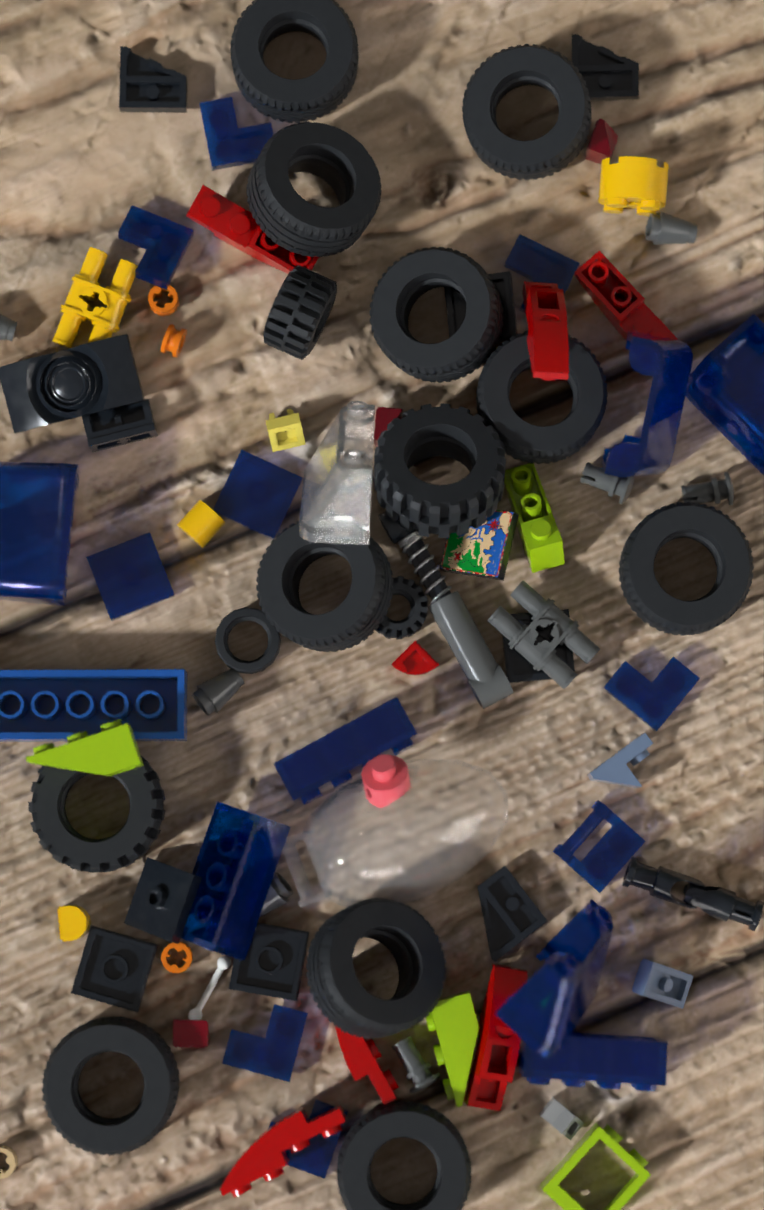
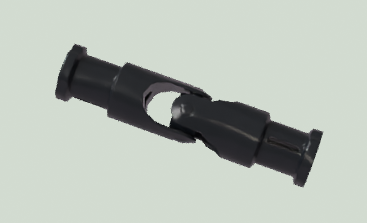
M631 857L622 882V886L628 887L633 885L649 891L651 896L689 909L700 907L711 917L723 921L730 919L748 925V929L755 931L764 907V902L758 900L754 903L737 897L736 892L722 887H705V884L698 879L661 866L657 869L639 863L635 857ZM676 882H689L684 887L683 900L671 894V888Z

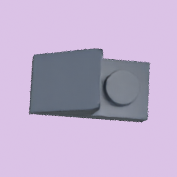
M643 733L588 773L587 776L591 781L640 788L642 785L626 764L630 761L635 766L650 755L647 748L654 743L646 733Z
M642 959L632 992L683 1009L693 975Z

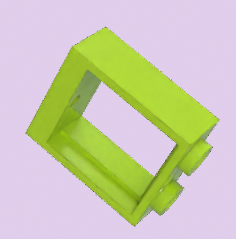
M595 1122L541 1182L540 1187L563 1210H586L559 1183L594 1144L601 1139L636 1172L603 1209L620 1210L651 1176L645 1169L649 1162L634 1148L628 1153L618 1143L623 1138L608 1124L602 1129Z

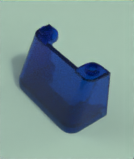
M753 314L702 360L685 379L683 391L688 400L764 475V323Z
M628 331L625 348L629 350L631 367L638 373L653 376L641 437L624 434V438L619 444L612 448L604 447L601 465L604 474L618 477L659 475L665 472L672 462L693 363V353L691 348L680 340Z
M0 461V600L66 606L67 579L65 577H68L70 543L76 503L75 491L79 487L80 471L78 464Z
M592 899L540 950L536 957L540 961L545 958V964L509 997L495 1013L535 1052L544 1057H552L564 1046L596 997L614 926L610 912L606 908L599 906Z

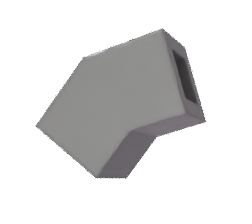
M554 1097L550 1099L539 1113L542 1118L569 1140L575 1136L584 1124Z

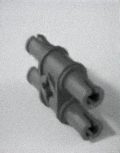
M523 580L510 596L532 615L531 619L533 621L530 625L525 624L523 626L502 606L487 621L510 641L508 645L511 650L514 648L534 666V670L538 672L540 669L543 670L551 679L565 689L578 674L555 655L557 652L555 650L558 644L561 646L565 644L586 664L598 653L600 648L578 629L580 626L577 624L578 621L571 620L554 604L555 601L553 599L546 601ZM553 624L549 634L552 641L544 640L535 646L534 643L538 636V632L535 629L538 627L543 630Z

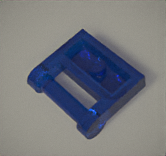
M597 800L591 807L593 811L563 845L558 844L553 853L598 893H601L645 843V840L606 805ZM605 820L611 827L585 857L579 861L573 855L574 852L597 826Z

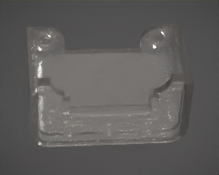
M352 401L347 406L341 408L305 468L299 518V535L302 539L316 543L369 545L375 405H368L362 401Z

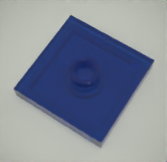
M241 450L213 510L218 515L268 538L275 539L303 478Z
M150 532L86 557L111 621L175 597Z

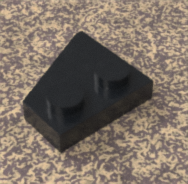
M572 34V62L586 82L590 101L639 100V63L625 56L620 57L614 54L612 50L603 46L594 45L584 40L582 36Z
M121 46L120 112L187 113V76L173 69H165L161 63L151 58L147 60L133 53L130 48Z
M506 866L500 868L477 886L490 956L494 962L547 922L546 918Z

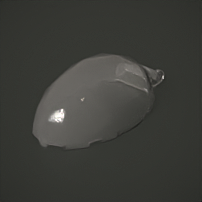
M413 759L406 761L411 788L403 796L384 808H378L366 799L361 776L335 789L309 815L302 833L276 842L278 849L282 848L296 885L301 899L298 901L300 908L325 898L343 907H349L359 901L370 898H388L389 900L393 899L397 902L408 903L420 900L455 882L492 851L508 821L507 791L489 770L458 759ZM302 840L306 843L324 891L316 895L313 894L295 846L296 842Z

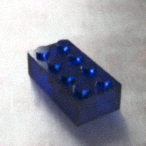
M395 697L275 762L274 766L293 801L296 803L301 800L306 805L321 797L320 789L331 783L336 789L352 780V772L361 767L363 768L369 760L378 755H385L393 751L396 756L413 747L412 739L416 738L417 732L398 697Z
M220 802L216 803L192 874L202 877L185 925L182 939L213 952L245 960L286 843L290 826Z
M523 1029L520 1042L519 1072L523 1077H526L529 1084L550 1085V1079H561L564 1086L585 1087L586 1081H595L596 1085H600L599 1088L621 1089V1083L631 1084V1087H635V1090L655 1092L656 1085L666 1086L668 1042L659 1037Z

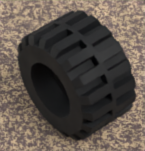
M300 265L291 270L284 280L269 312L264 328V343L300 360L308 356L316 345L332 310L337 294V282Z

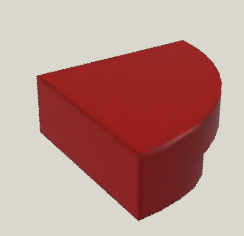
M415 640L391 666L404 674L423 675L436 669L439 664Z

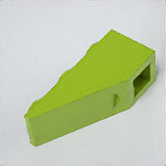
M534 462L533 464L528 463L506 469L504 484L512 512L519 514L517 529L532 573L565 564L563 541Z
M121 720L100 726L102 732L88 736L87 731L67 737V744L54 747L53 742L33 748L34 755L26 757L27 762L31 764L109 777L144 766L132 727L128 723L122 725Z
M469 991L440 998L435 1008L426 1017L429 1032L436 1030L439 1044L433 1045L438 1066L445 1064L449 1078L442 1080L447 1100L455 1099L457 1107L463 1104L479 1029Z

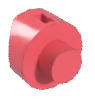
M378 755L369 760L363 767L361 777L366 799L378 808L388 806L411 788L407 764L403 759L395 755Z

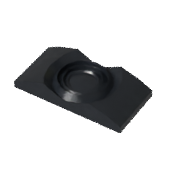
M128 334L86 343L0 367V381L14 434L145 400Z

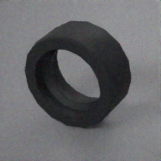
M247 607L233 610L222 619L216 629L215 644L218 655L227 667L236 670L238 673L253 674L261 672L269 667L279 654L280 634L267 621L266 615L261 610ZM244 621H254L262 625L268 636V647L264 654L258 659L251 661L240 660L235 657L228 646L230 631L238 623Z

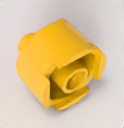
M621 156L618 158V163L610 164V158L603 159L601 161L598 200L600 204L604 205L603 212L620 214L623 213V208L637 209L636 214L641 216H649L651 213L657 214V210L666 206L669 164L664 162L661 167H658L657 159L635 156Z

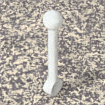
M221 956L217 960L218 967L196 1008L189 1011V1020H201L203 1016L202 1009L221 974L230 967L231 961L228 957Z

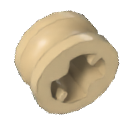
M5 1145L0 1146V1155L4 1153L8 1156L6 1162L10 1167L7 1171L5 1167L1 1169L0 1179L10 1176L18 1165L16 1152L11 1147Z

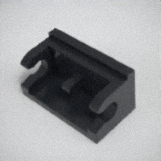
M149 399L90 415H82L88 445L92 452L158 436Z

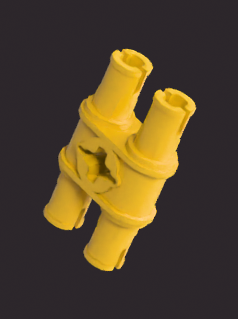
M89 247L79 274L72 276L71 280L73 283L64 305L60 306V312L63 315L52 341L61 346L72 348L81 322L86 320L91 321V324L94 325L88 343L111 338L113 333L116 334L120 330L118 326L127 303L131 302L129 291L139 269L138 265L120 259L110 286H106V288L101 287L98 279L108 255L101 250ZM99 297V300L107 308L95 307L93 309L85 300L97 301Z

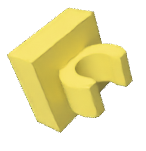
M287 409L286 416L275 418L274 413L269 414V420H265L273 452L306 445L299 413H294L292 409Z

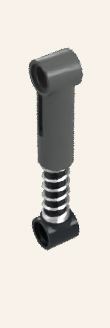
M386 511L379 514L378 517L389 539L393 544L400 545V548L403 550L402 553L408 555V563L413 564L415 568L414 574L420 577L419 584L425 586V595L430 596L432 599L428 608L466 675L469 686L482 709L513 694V689L500 665L496 663L459 592H450L451 586H447L444 581L446 576H442L438 570L440 565L435 564L433 560L434 555H430L427 549L429 545L424 544L423 536L418 535L419 531L416 529H412L410 532L400 527V520L392 521L386 515Z

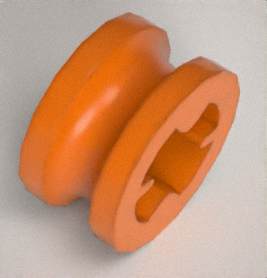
M157 284L148 294L149 305L156 315L170 316L179 306L178 294L169 284ZM163 292H167L169 299L173 298L172 303H166L164 308H160L158 301L154 302L156 297H161Z
M170 324L164 335L160 351L164 354L170 351L172 356L177 358L184 346L187 329L177 330L174 324Z
M182 941L179 944L169 943L161 954L163 967L171 973L184 972L189 968L193 960L191 948ZM175 948L178 952L182 950L186 952L187 957L183 958L186 963L183 966L179 967L177 963L170 964L167 957L171 956L168 953L170 949Z

